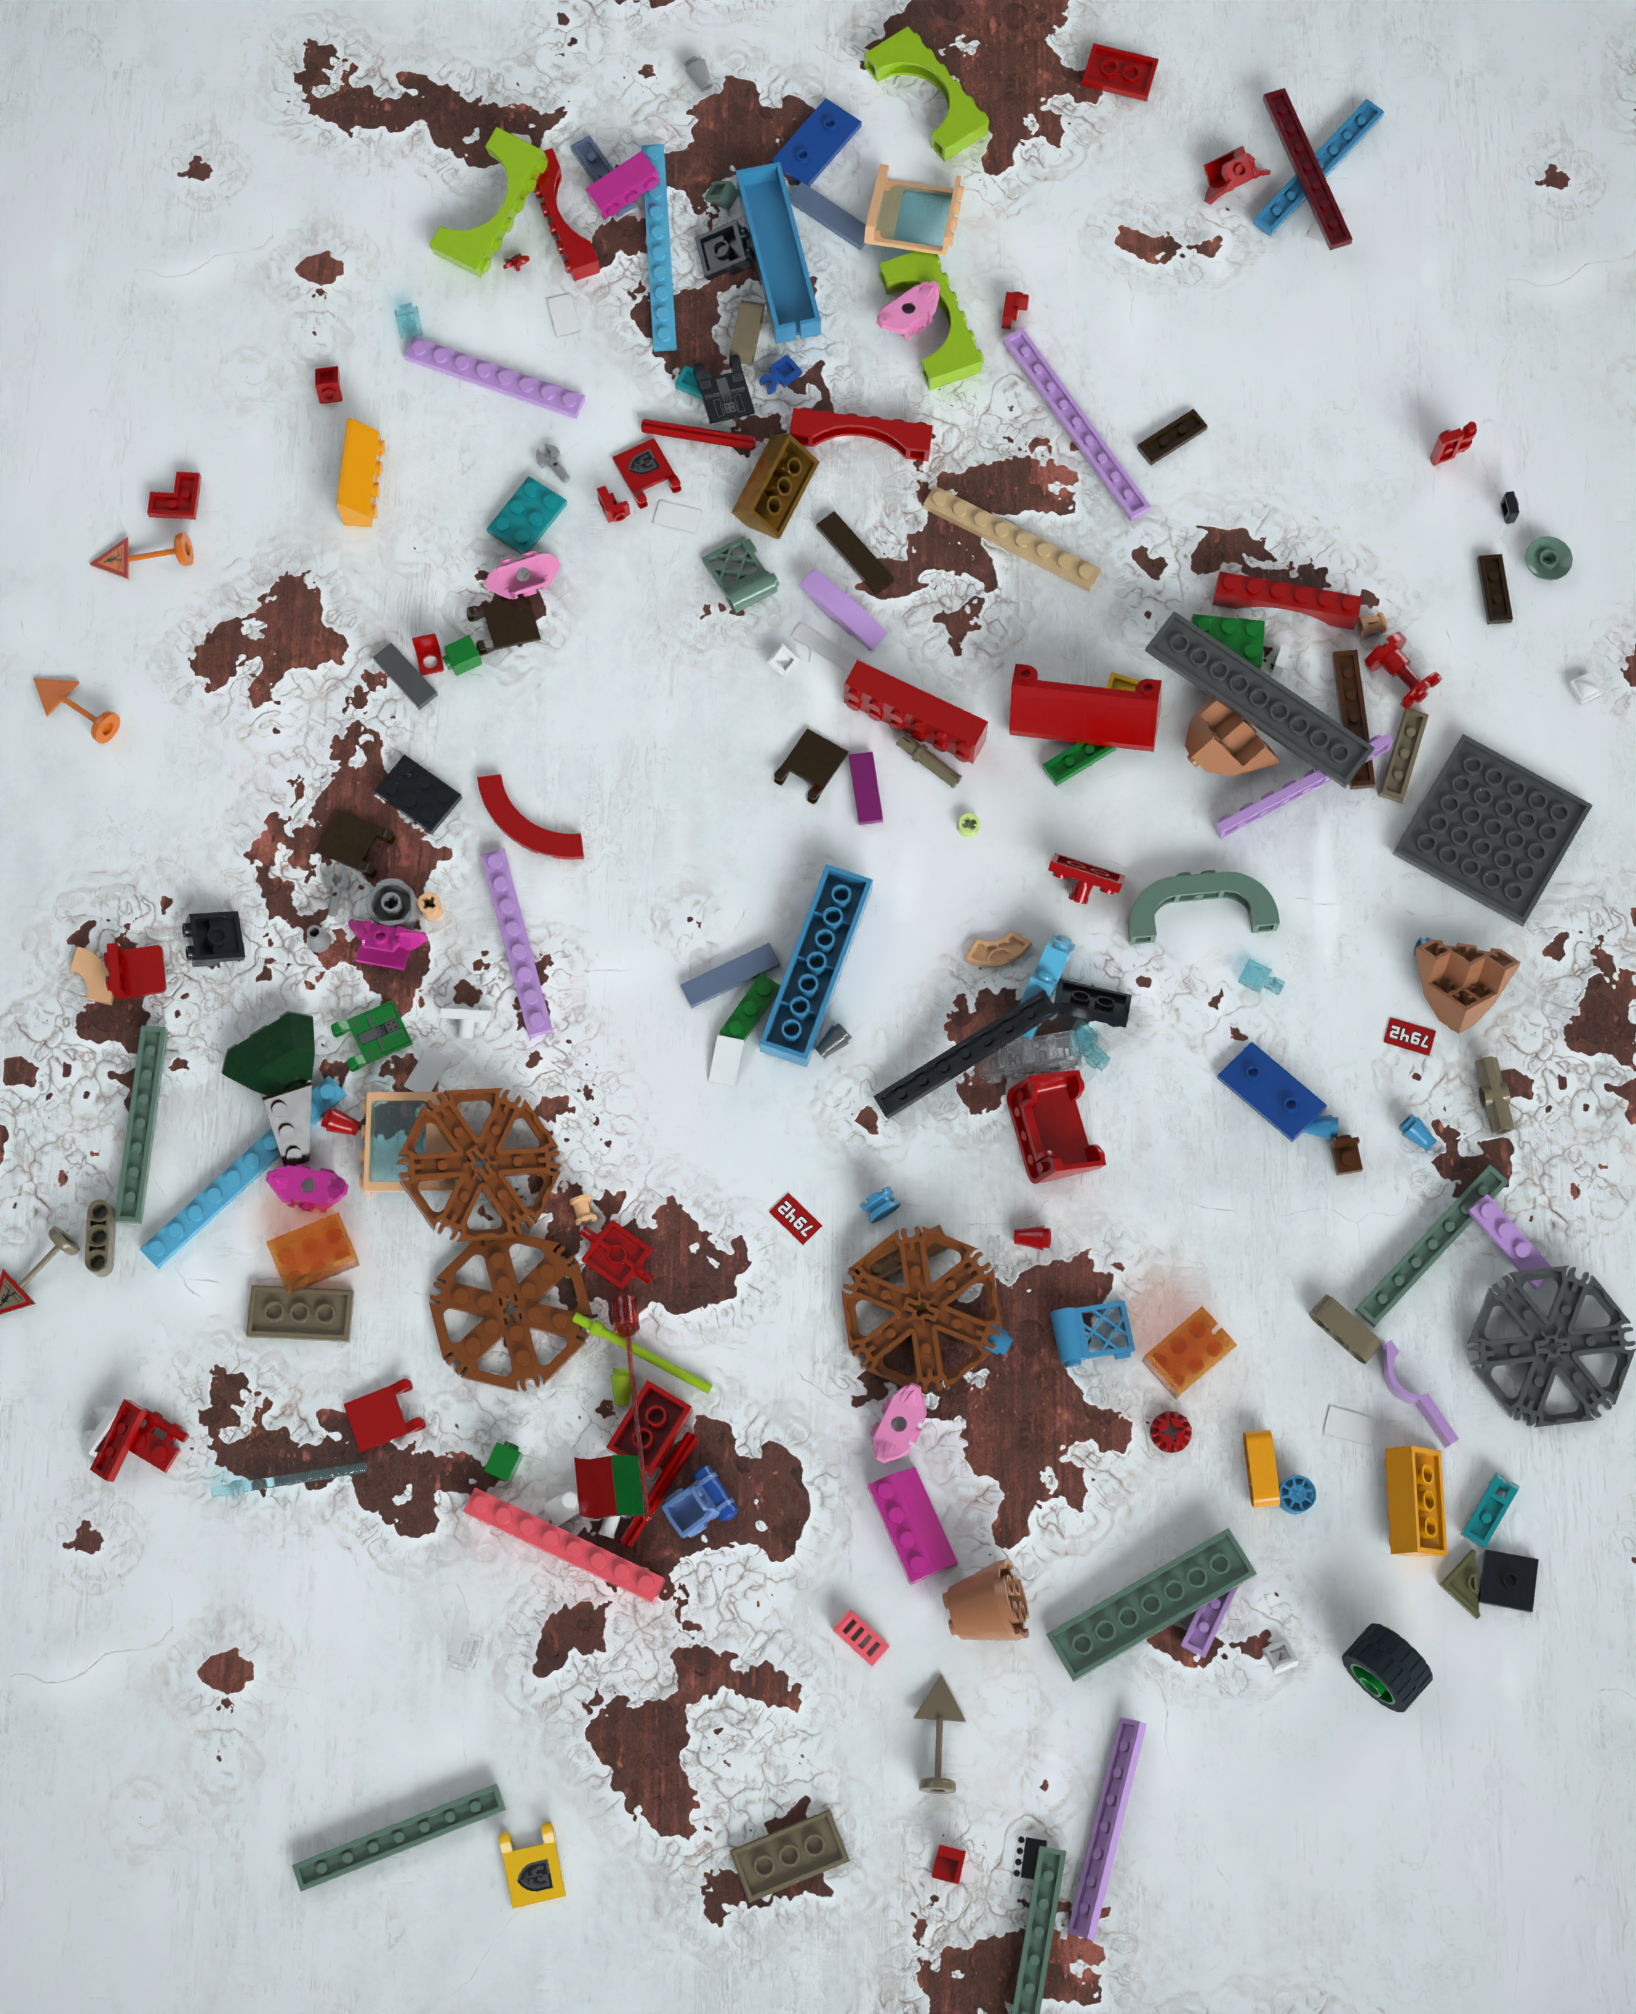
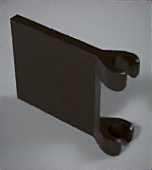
M529 596L486 606H470L466 610L467 618L470 622L477 621L483 617L486 619L491 640H479L476 642V648L480 656L494 650L541 640Z
M807 728L782 766L775 772L774 782L778 785H783L790 772L814 785L808 792L807 801L811 804H816L823 790L848 755V751Z
M337 810L315 852L358 870L368 877L374 878L378 870L374 864L364 861L376 838L392 845L396 836L389 829L378 827Z

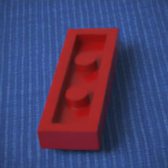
M123 1400L90 1468L92 1472L106 1481L114 1482L148 1412L131 1400Z

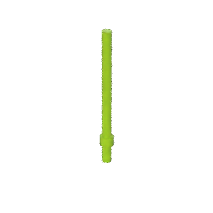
M576 1312L572 1319L574 1323L589 1330V1334L597 1338L601 1336L707 1394L710 1392L712 1384L605 1327L604 1323L598 1320L593 1321Z

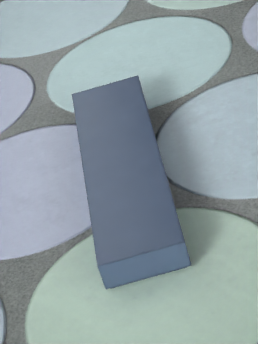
M590 135L570 146L572 153L593 182L614 170ZM637 201L621 208L616 214L617 217L636 208Z
M801 182L790 194L789 198L793 206L859 250L866 245L864 243L866 224L820 193Z
M767 943L680 986L690 1007L694 1008L757 978L760 973L765 974L780 967V962L770 943Z

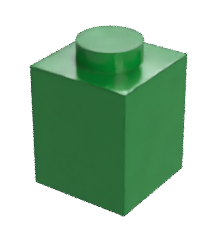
M470 635L444 646L446 656L442 658L447 669H453L456 676L482 665L480 654Z
M505 1441L504 1445L497 1442L484 1472L489 1476L511 1484L523 1458L522 1453L518 1451L519 1446Z

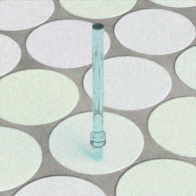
M363 1462L245 1482L242 1479L231 1481V1484L211 1487V1496L218 1497L232 1494L234 1497L244 1495L245 1492L367 1473L369 1472L368 1463Z

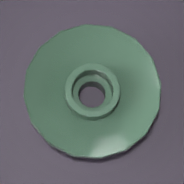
M1550 536L1540 537L1531 542L1526 549V566L1539 579L1548 581L1558 580L1565 576L1572 567L1573 557L1571 550L1566 543L1558 538ZM1543 560H1548L1550 564L1544 563Z

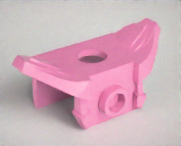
M936 281L917 284L881 309L876 323L882 329L901 334L908 341L914 333L919 334L927 324H932V316L936 313L939 300L940 286ZM910 306H915L913 313L907 314L903 312Z
M536 550L523 553V558L515 561L513 557L499 561L500 566H496V569L488 574L487 579L484 581L486 588L508 599H517V595L522 593L524 597L536 594L537 588L541 587L544 590L552 583L560 567L559 559L549 553H537ZM522 567L530 571L529 579L524 582L519 581L516 577L517 570Z
M912 1382L902 1387L897 1394L894 1393L892 1400L886 1399L881 1410L884 1417L881 1423H875L870 1433V1436L873 1437L872 1445L875 1459L883 1463L909 1454L911 1450L910 1442L916 1443L922 1430L918 1425L919 1423H924L927 1415L921 1386ZM895 1417H902L907 1423L906 1428L901 1432H897L891 1427V1422Z

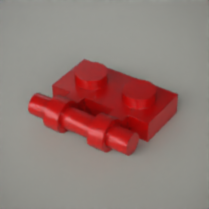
M1469 422L1462 430L1461 428L1453 431L1449 429L1438 436L1429 458L1433 466L1455 458L1457 453L1465 452L1470 448L1472 439L1477 433L1475 422Z
M145 1408L148 1411L144 1418L147 1424L145 1428L140 1426L129 1451L167 1473L180 1453L179 1449L172 1446L176 1439L185 1443L189 1434L183 1431L182 1426L179 1424H172L163 1419V1415L159 1412H152ZM157 1427L167 1433L164 1440L153 1434Z

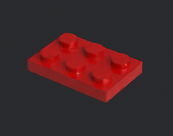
M1093 43L1081 86L1147 102L1159 59Z

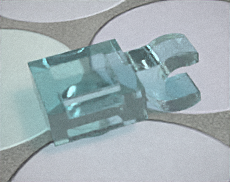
M1249 959L1238 983L1258 993H1261L1264 987L1279 995L1285 981L1277 977H1270L1272 969Z

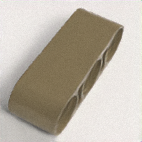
M741 300L729 351V361L731 355L738 354L741 364L753 365L765 304Z
M101 1199L91 1202L87 1210L85 1265L96 1276L105 1277L112 1272L114 1267L116 1221L114 1219L116 1211L109 1203ZM107 1208L106 1215L103 1218H97L98 1211ZM101 1233H105V1240L97 1244L95 1241L96 1237ZM104 1258L103 1266L95 1269L94 1264L96 1260Z
M1325 1295L1309 1312L1310 1318L1363 1364H1366L1383 1345L1374 1333L1329 1295Z

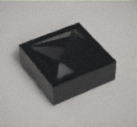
M1514 491L1505 493L1500 503L1506 524L1514 523L1520 513L1518 500Z

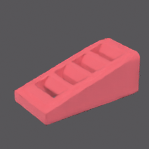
M851 1609L833 1628V1632L871 1666L890 1647ZM853 1620L856 1624L845 1634L843 1630ZM861 1627L864 1630L855 1641L850 1639ZM867 1635L872 1637L863 1649L859 1647V1644ZM877 1642L880 1646L869 1657L866 1653Z

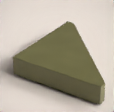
M1471 1549L1439 1585L1475 1619H1478L1481 1615L1479 1613L1476 1551Z

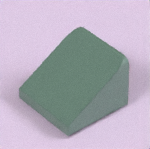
M714 181L704 199L709 203L730 210L738 196V191L731 181Z

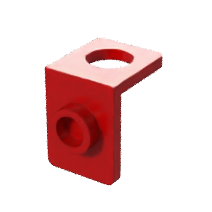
M436 634L412 638L420 674L423 676L443 672L444 666ZM429 656L435 657L437 659L436 666L433 668L425 667L423 664L425 658Z

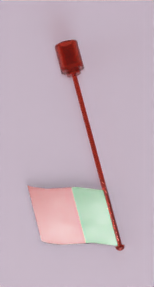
M625 1295L614 1298L611 1304L614 1331L626 1338L638 1456L612 1455L594 1459L574 1457L579 1514L582 1517L592 1519L632 1515L642 1516L643 1520L649 1521L653 1515L649 1512L631 1336L639 1331L640 1323L637 1298Z

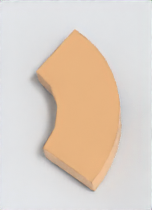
M1010 931L1005 937L996 941H984L977 938L965 956L964 961L980 967L1004 966L1023 956L1031 947L1032 942L1013 931Z
M77 946L70 970L85 980L87 986L86 998L90 1001L112 1005L114 995L106 987V976H109L107 967L94 953Z

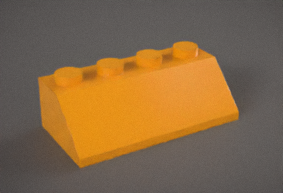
M347 418L336 505L345 526L372 527L373 518H377L375 498L380 495V483L377 482L378 476H382L383 464L380 462L381 455L385 454V441L381 439L379 431L352 418Z
M1417 1446L1386 1448L1384 1464L1387 1476V1517L1389 1520L1391 1555L1447 1556L1441 1451Z

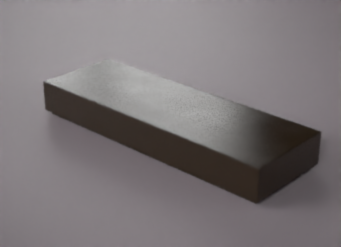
M1192 409L1138 444L1137 450L1151 466L1207 430L1208 425L1195 409Z
M1502 554L1478 556L1477 564L1487 624L1511 623L1513 616Z

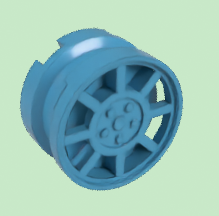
M885 1187L881 1192H876L866 1199L868 1203L862 1202L860 1204L863 1212H867L871 1216L869 1218L870 1223H876L884 1219L900 1207L901 1203L898 1200L894 1201L893 1191L890 1187Z
M1290 1476L1279 1486V1506L1289 1514L1297 1515L1304 1513L1312 1507L1316 1500V1489L1313 1483L1304 1476Z

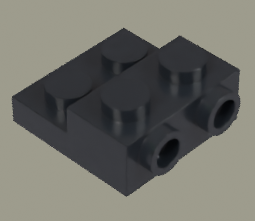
M737 220L695 237L704 277L707 280L727 272L733 276L753 267L751 260L755 259L752 248L747 246L746 242L750 239L749 232Z
M238 911L189 914L186 923L182 924L183 937H188L189 946H186L185 950L187 961H192V967L217 966L219 962L242 961L245 959Z

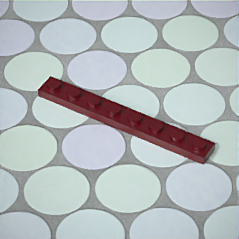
M1283 88L1264 94L1263 102L1329 250L1351 244L1353 238L1286 89Z

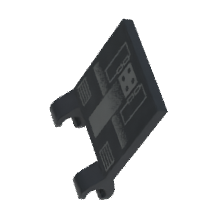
M738 354L730 356L729 366L732 372L706 378L703 363L694 364V377L698 383L710 424L755 414Z

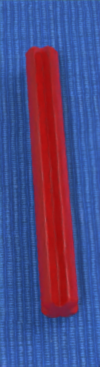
M643 419L641 424V431L643 433L754 450L756 445V437L651 419Z
M690 1432L684 1435L645 1498L647 1517H633L620 1538L622 1545L627 1548L633 1547L697 1444V1436Z

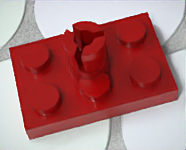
M1057 853L1054 854L1048 871L1053 872L1052 875L1057 878L1066 879L1070 877L1074 879L1068 898L1081 904H1087L1093 885L1100 887L1099 890L1101 892L1113 895L1114 892H1120L1125 875Z

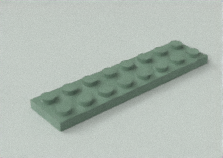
M1227 1528L1046 1635L1072 1681L1075 1682L1250 1580L1257 1573L1232 1532Z

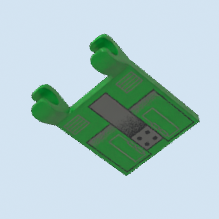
M392 1000L348 1020L339 1021L331 1025L332 1034L335 1038L341 1037L351 1030L362 1055L353 1056L347 1060L348 1068L351 1072H355L371 1062L413 1045Z

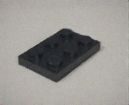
M405 754L374 790L377 796L430 834L437 830L462 799L460 793Z
M1060 979L1056 989L1054 1006L1059 1014L1063 1016L1071 1015L1090 1022L1098 1021L1112 1027L1120 1026L1126 1028L1132 995Z

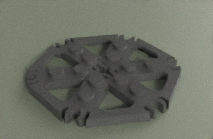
M1569 1265L1508 1273L1510 1276L1505 1275L1502 1277L1506 1283L1505 1289L1500 1288L1497 1283L1491 1285L1492 1289L1488 1288L1467 1343H1478V1346L1475 1345L1468 1348V1351H1476L1479 1354L1478 1360L1470 1361V1365H1482L1481 1368H1473L1472 1371L1510 1418L1513 1416L1514 1410L1517 1409L1514 1414L1515 1421H1519L1523 1413L1528 1416L1527 1426H1532L1536 1420L1534 1428L1593 1421L1595 1419L1591 1414L1596 1418H1600L1602 1415L1597 1409L1598 1405L1602 1404L1606 1410H1610L1612 1405L1616 1404L1636 1350L1625 1349V1347L1636 1344L1635 1341L1628 1342L1624 1338L1626 1332L1633 1331L1632 1327H1621L1622 1324H1631L1629 1319L1593 1275L1590 1276L1588 1284L1586 1282L1589 1279V1273L1584 1272L1579 1280L1574 1275L1576 1267H1571L1566 1276ZM1553 1279L1557 1282L1558 1290L1547 1318L1523 1289L1526 1282ZM1586 1295L1593 1296L1609 1315L1610 1322L1607 1326L1573 1330ZM1495 1306L1503 1307L1525 1336L1497 1340L1487 1339L1484 1330L1492 1309ZM1549 1339H1552L1553 1343L1564 1344V1346L1554 1349V1354L1551 1353L1550 1349H1539L1540 1346L1548 1344ZM1613 1353L1617 1358V1364L1609 1385L1601 1387L1577 1356ZM1530 1362L1518 1396L1515 1398L1507 1397L1492 1378V1369L1496 1366ZM1556 1375L1577 1400L1578 1408L1575 1412L1549 1415L1544 1411L1543 1408Z

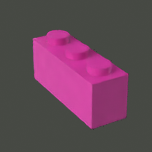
M640 151L585 190L590 202L605 220L609 216L617 214L627 204L635 202L646 191L654 189L660 182L655 167L643 151Z

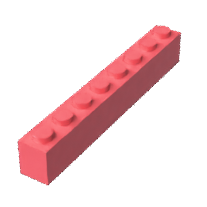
M474 1488L463 1510L466 1515L653 1605L666 1581L660 1575L480 1489Z

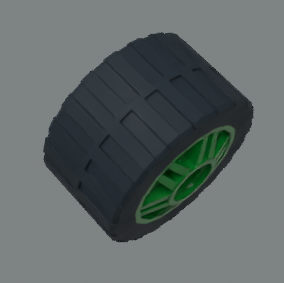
M1371 1623L1342 1656L1344 1667L1355 1682L1372 1698L1392 1711L1405 1712L1433 1680L1429 1665L1418 1651L1396 1632L1381 1624Z

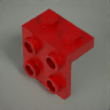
M117 943L107 944V952L104 953V963L109 968V976H106V987L117 1000L161 994L166 991L164 954L161 946L154 945L122 950Z

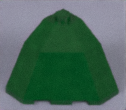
M291 1011L285 1012L279 1016L278 1020L268 1026L261 1027L238 1045L234 1044L226 1051L221 1073L239 1084L267 1096L312 1082L315 1057L313 1016Z

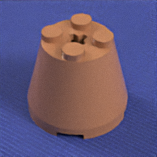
M1009 1559L992 1563L948 1588V1592L943 1593L944 1606L950 1612L951 1619L948 1621L953 1636L958 1635L962 1640L1017 1641L1028 1638L1029 1630L1028 1628L1025 1629V1622L1029 1618L1027 1600L1021 1580L1017 1579L1011 1569H1014V1566Z

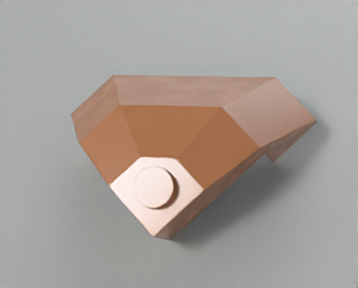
M1207 694L1189 724L1185 747L1189 753L1187 758L1195 767L1200 765L1206 772L1235 776L1273 766L1280 762L1271 747L1256 733L1257 731L1249 722Z
M1431 939L1416 947L1415 950L1426 1000L1439 1021L1458 1034L1474 1026L1494 1005L1521 963L1502 949L1491 948L1490 952L1477 950L1476 945L1457 943L1456 947L1444 945L1442 940Z

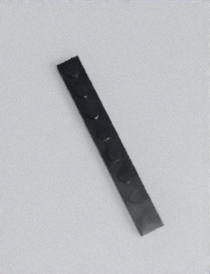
M1042 990L873 1097L885 1117L889 1119L1059 1012L1046 991Z

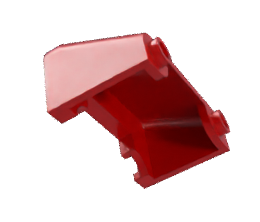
M1079 1070L1029 1075L1008 1090V1108L1026 1172L1033 1184L1097 1170L1107 1165L1105 1153L1097 1144L1089 1145L1076 1103V1100L1080 1098L1085 1088Z

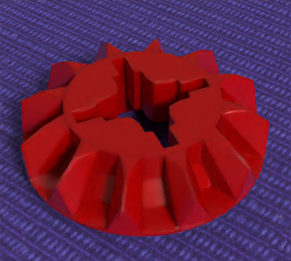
M1163 1412L1151 1424V1439L1155 1446L1164 1452H1179L1191 1440L1192 1427L1187 1417L1178 1412ZM1168 1421H1170V1425L1174 1429H1181L1175 1434L1174 1442L1170 1435L1161 1434L1168 1429Z

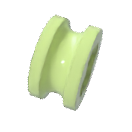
M972 813L962 815L958 821L957 829L959 833L964 837H973L978 833L980 828L979 818ZM965 821L974 823L973 830H970L969 827L964 828Z

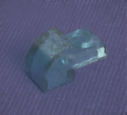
M1079 1018L1072 1027L1068 1041L1072 1058L1077 1062L1082 1056H1085V1061L1089 1066L1103 1071L1108 1066L1111 1058L1094 1044L1099 1034Z

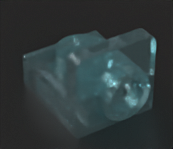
M412 303L399 305V310H395L400 339L423 335L418 307H413Z

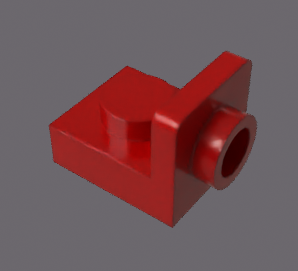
M1006 292L1001 328L1011 329L1012 320H1017L1018 310H1027L1029 295L1021 292Z
M338 366L315 369V387L320 404L341 402L343 400Z
M606 486L597 488L598 501L608 523L622 521L630 515L628 501L617 504L613 492L609 493Z

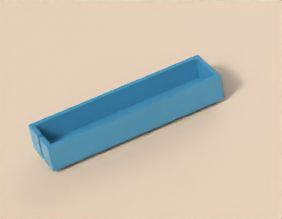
M776 162L736 170V187L746 227L750 235V243L755 255V263L775 343L794 341L797 335H800L801 339L821 335V319L781 163Z

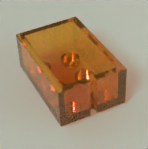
M339 1212L266 1241L287 1295L360 1265Z
M1203 1306L1150 1350L1142 1359L1144 1365L1175 1400L1237 1346L1222 1327L1215 1335L1211 1332L1218 1323Z

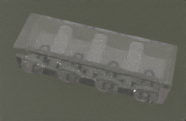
M1074 1030L1014 1040L977 1063L979 1077L990 1084L999 1083L1002 1081V1078L1023 1079L1026 1077V1074L1051 1073L1050 1070L1056 1069L1071 1071L1075 1069V1066L1082 1065L1079 1038Z

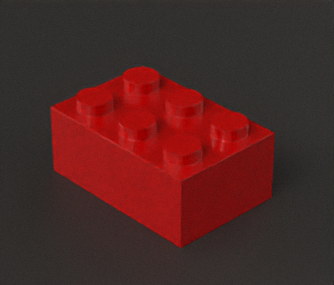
M647 1380L606 1446L608 1452L613 1455L640 1457L642 1472L653 1478L693 1413L692 1406Z

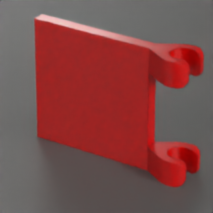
M402 1379L388 1387L344 1404L360 1453L426 1428L425 1420L421 1417L414 1418L405 1423L396 1395L413 1389L410 1380Z

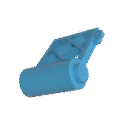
M1125 1300L1079 1308H1063L1050 1312L1060 1364H1065L1066 1368L1080 1366L1082 1360L1114 1355L1115 1360L1130 1358V1352L1135 1351ZM1119 1308L1121 1319L1117 1325L1105 1317L1109 1309ZM1090 1312L1099 1318L1092 1329L1083 1323L1082 1313ZM1101 1321L1114 1329L1108 1339L1095 1331ZM1116 1331L1125 1337L1127 1347L1118 1348L1110 1342ZM1092 1335L1104 1343L1100 1351H1089L1088 1340Z

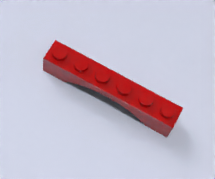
M553 148L544 150L548 164L546 170L542 174L540 173L536 180L534 193L537 199L541 198L542 200L540 207L544 218L548 217L550 220L548 227L551 235H556L558 241L555 244L559 255L563 254L565 257L563 264L566 273H571L574 281L600 273L599 261L591 241L573 231L563 220L557 208L558 188L562 181L561 169Z
M803 407L800 409L793 408L789 433L800 444L808 447H814L821 442L836 437H868L889 445L905 459L929 462L933 425H928L924 422H904L901 419L886 420L877 416L862 417L853 413L838 414L829 410L823 412L814 411Z
M1220 571L1212 605L1232 609L1248 607L1285 609L1314 617L1329 626L1354 630L1359 619L1362 596Z

